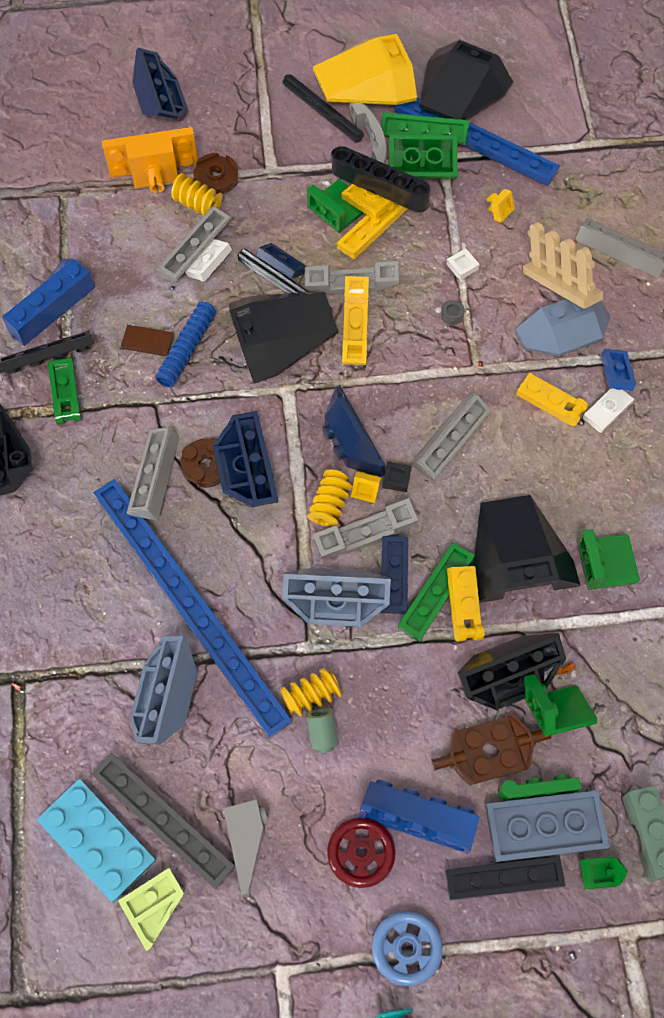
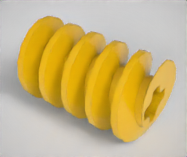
M180 173L173 183L171 195L175 202L181 203V205L187 206L203 216L212 206L220 208L222 193L220 192L216 195V190L213 188L209 189L208 185L204 184L201 186L200 181L196 180L194 182L192 177L187 178L184 173Z
M331 469L324 471L320 487L316 491L317 496L314 497L313 505L309 509L310 513L307 515L309 520L323 526L339 524L336 519L342 516V512L339 509H344L346 505L342 500L349 498L348 493L345 491L352 490V485L347 482L348 477L344 473Z
M321 668L319 671L320 678L315 673H311L310 683L305 678H300V687L295 682L290 683V692L285 687L280 688L281 696L291 717L292 712L302 717L303 707L309 712L312 711L313 702L321 708L322 698L331 703L332 693L342 698L341 689L331 669H329L330 673H328L324 668Z

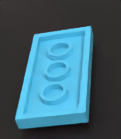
M80 779L36 819L113 904L156 862L153 856Z

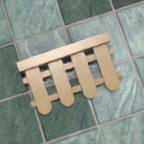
M540 222L532 224L528 230V236L531 239L529 257L532 258V261L523 265V274L583 309L603 300V291L596 288L595 283H593L592 268L595 267V262L592 261L590 250L587 247H583L576 252L575 243L572 239L568 238L560 243V237L555 230L545 234L544 227Z

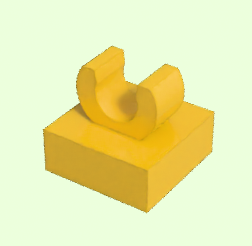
M503 189L499 195L491 193L487 198V201L491 202V206L488 209L493 212L494 220L500 223L515 209L512 191Z
M357 471L354 477L351 497L375 503L381 477Z

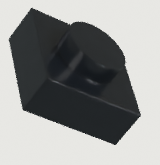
M387 461L382 488L407 492L412 466Z

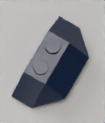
M137 48L132 83L142 114L148 117L177 120L186 115L188 108L178 79L169 67L160 60L161 57L157 52Z
M341 385L336 386L325 413V426L322 427L326 439L332 440L335 445L333 449L339 461L343 460L346 467L378 477L384 476L385 463L346 397Z
M258 412L232 415L229 423L213 445L222 493L252 507L278 503L279 500Z

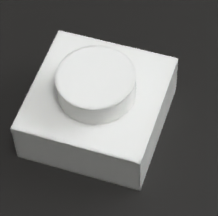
M466 248L448 258L446 263L459 280L479 270L480 265Z

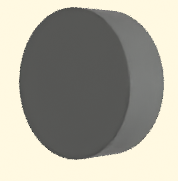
M451 300L443 304L441 318L445 323L456 325L464 318L465 308L460 302Z

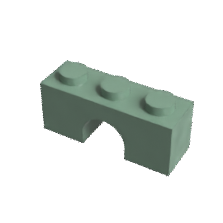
M657 786L629 791L622 797V802L629 824L635 825L641 839L642 852L639 854L647 882L663 880L664 808Z

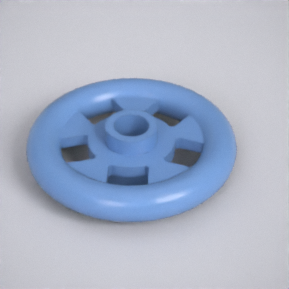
M401 911L388 916L377 927L372 941L373 959L380 973L392 983L401 986L422 984L435 974L441 963L443 945L440 934L435 925L425 916L412 911ZM408 923L420 927L418 936L406 933ZM392 928L399 933L393 944L385 939ZM421 942H430V956L421 955ZM410 943L413 948L412 953L404 954L401 949L402 944ZM390 952H393L395 958L399 961V964L393 968L385 958ZM418 961L420 970L408 974L406 964Z

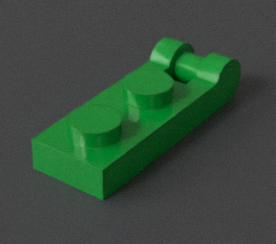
M72 358L48 362L56 424H65V421L74 420V422L82 421ZM71 406V410L63 411L62 407Z
M570 774L554 776L553 781L543 782L542 778H532L526 780V784L517 785L512 780H507L499 788L498 797L501 801L578 793L582 788L579 777L571 778Z

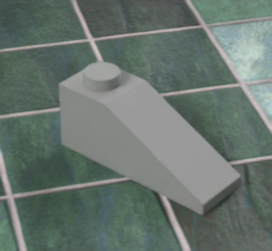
M257 800L223 808L243 898L250 896L265 833L263 824L268 823L265 807H259Z

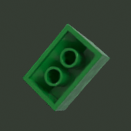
M389 135L388 165L417 178L457 179V135Z

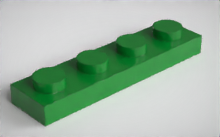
M383 112L381 128L384 137L388 138L389 135H457V144L467 145L470 121Z
M452 542L398 624V629L421 642L450 597L447 569L450 567L470 566L475 555Z

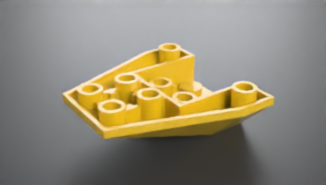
M398 34L366 39L313 66L315 76L328 102L398 105L417 100L413 66Z

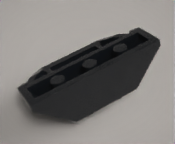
M558 633L521 636L474 655L458 671L465 697L494 710L501 709L525 699L524 677L535 674L540 684H544L547 689L560 665H563L566 660L560 635Z

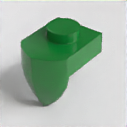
M617 858L580 859L584 890L617 887L627 877V868Z

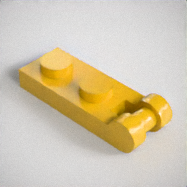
M530 372L516 393L517 396L571 426L577 425L580 420V414L585 413L589 407L585 400L574 398ZM566 406H567V407L571 408L572 410H571V411H567V410H565V408H566Z
M475 566L450 567L447 569L454 638L457 642L466 641L467 638H472L475 641L483 640L485 631L481 624ZM465 620H469L470 628L465 627Z

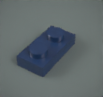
M273 243L258 247L256 256L288 278L294 279L304 275L305 267L307 266Z

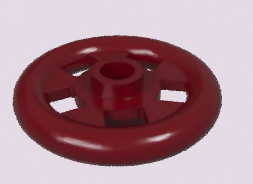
M353 818L339 825L331 835L327 848L328 862L332 872L340 881L355 888H368L382 882L391 872L396 856L395 844L388 830L377 821L369 818ZM356 830H368V838H356ZM342 839L351 842L347 853L339 851ZM381 840L384 853L376 854L373 842ZM364 847L367 850L366 856L359 857L356 854V849ZM347 860L358 867L353 874L343 867ZM375 861L379 868L374 873L368 875L364 867Z

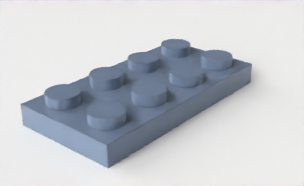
M598 790L487 803L485 805L495 863L608 850L610 848Z

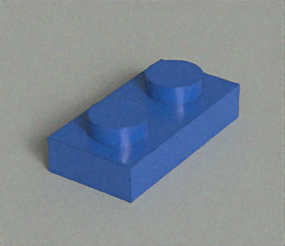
M604 349L601 357L609 388L633 391L636 381L628 352Z

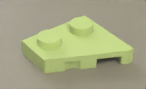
M170 868L118 900L146 951L152 947L184 894Z

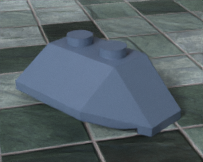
M564 299L540 308L517 327L515 332L525 350L562 356L602 341L611 316L602 301L583 309Z
M308 568L284 572L282 600L289 604L308 624L362 627L380 611L389 606L391 578L364 570Z
M163 636L159 641L160 645L152 652L143 666L130 715L135 742L139 744L160 745L185 726L197 676L195 663L185 636Z

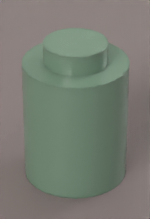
M321 708L308 712L306 720L311 748L318 750L319 753L333 751L334 747L339 743L333 710Z

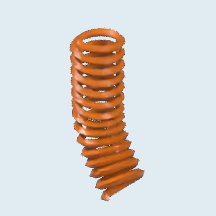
M569 662L565 667H559L556 675L568 674L576 665Z

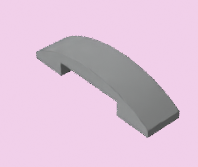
M349 103V115L353 124L359 129L365 128L373 145L371 158L385 164L386 142L378 120L363 103Z
M398 261L375 262V268L329 271L328 265L305 267V288L327 294H345V276L369 277L368 292L382 290L399 284Z
M407 498L386 506L385 511L341 528L335 525L314 533L313 537L321 557L328 558L382 541L383 536L397 535L418 523L419 520L410 499Z

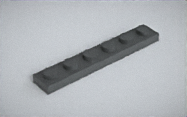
M111 753L92 773L101 784L215 890L234 870L235 866L115 755Z

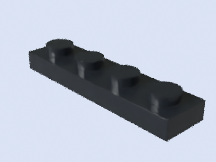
M88 330L1 357L0 373L12 374L19 371L20 367L28 364L30 367L42 364L43 360L53 357L55 360L67 356V352L76 350V352L88 350L90 348L89 345L94 344L90 331Z
M560 856L445 870L449 901L566 886Z

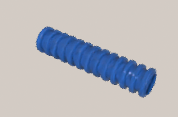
M198 302L197 308L194 309L190 319L186 322L187 325L183 327V331L180 332L179 337L172 346L173 348L170 349L169 354L165 358L166 360L163 361L162 366L158 369L159 372L155 374V379L161 385L170 388L174 387L175 381L178 380L182 370L186 367L189 358H191L196 346L200 343L199 340L202 339L213 317L217 314L215 308L209 303Z

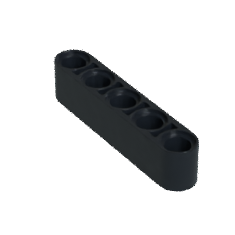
M338 146L332 150V173L336 177L412 211L424 212L429 208L430 185L426 181L345 146Z

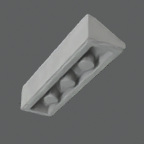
M212 206L157 268L158 277L177 282L230 222L232 217Z
M587 219L581 225L576 237L578 242L655 278L660 277L664 270L663 252L591 219Z
M477 393L467 395L410 464L430 479L435 480L491 412V409Z
M171 427L149 430L127 510L128 515L151 520H158L179 441V436Z

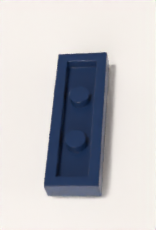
M382 537L381 575L391 578L389 606L380 611V613L406 614L408 537Z

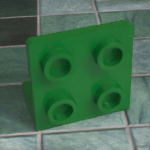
M338 179L325 190H320L313 184L307 189V207L338 233L363 214L362 211L342 199L341 193L349 187L342 180Z
M594 529L582 531L577 544L588 590L639 583L640 578L628 534L595 538Z
M535 674L524 677L525 702L545 737L597 724V716L577 686L574 685L547 692L546 686L540 684Z

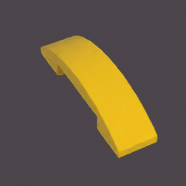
M345 276L342 364L366 365L369 277Z

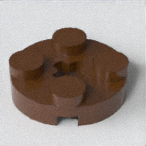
M210 153L202 156L196 162V167L193 170L194 181H200L201 186L205 184L208 185L209 189H215L216 195L220 192H228L238 185V167L230 156L226 155L225 158L219 156V153ZM214 171H216V173H220V172H221V174L218 175V176H213V175H212V172H214Z
M217 438L200 439L183 448L181 468L184 477L190 483L193 482L203 488H210L220 484L213 452V445ZM203 459L212 460L209 463L210 466L206 468L204 465H199V463Z

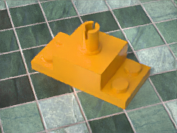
M193 127L102 140L110 178L132 175L135 188L149 186L152 193H157L156 185H158L160 193L164 190V184L174 183L178 176V167L196 165L198 161Z

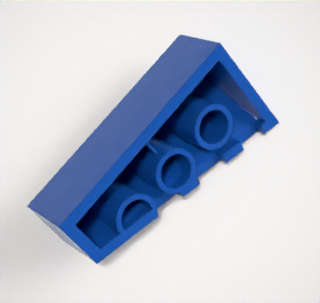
M74 258L62 259L43 284L2 316L8 332L23 346L28 344L95 288L90 272Z
M377 779L376 783L369 782L359 818L375 820L386 828L466 854L471 851L480 816L474 815V810L464 806H458L457 809L446 806L447 802L436 797H431L430 800L419 797L420 793L412 789L404 788L403 791L392 788L393 785L384 780Z

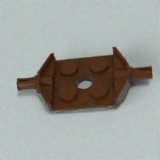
M511 713L505 718L461 730L454 729L449 753L446 756L431 759L434 771L446 767L453 768L467 784L474 785L528 770L531 767L533 748L536 743L551 739L552 737L551 735L545 737L542 730L530 731ZM491 744L497 748L498 754L495 758H488L484 755L483 747L485 745Z

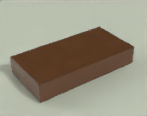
M127 325L121 346L125 350L167 356L172 347L174 333Z

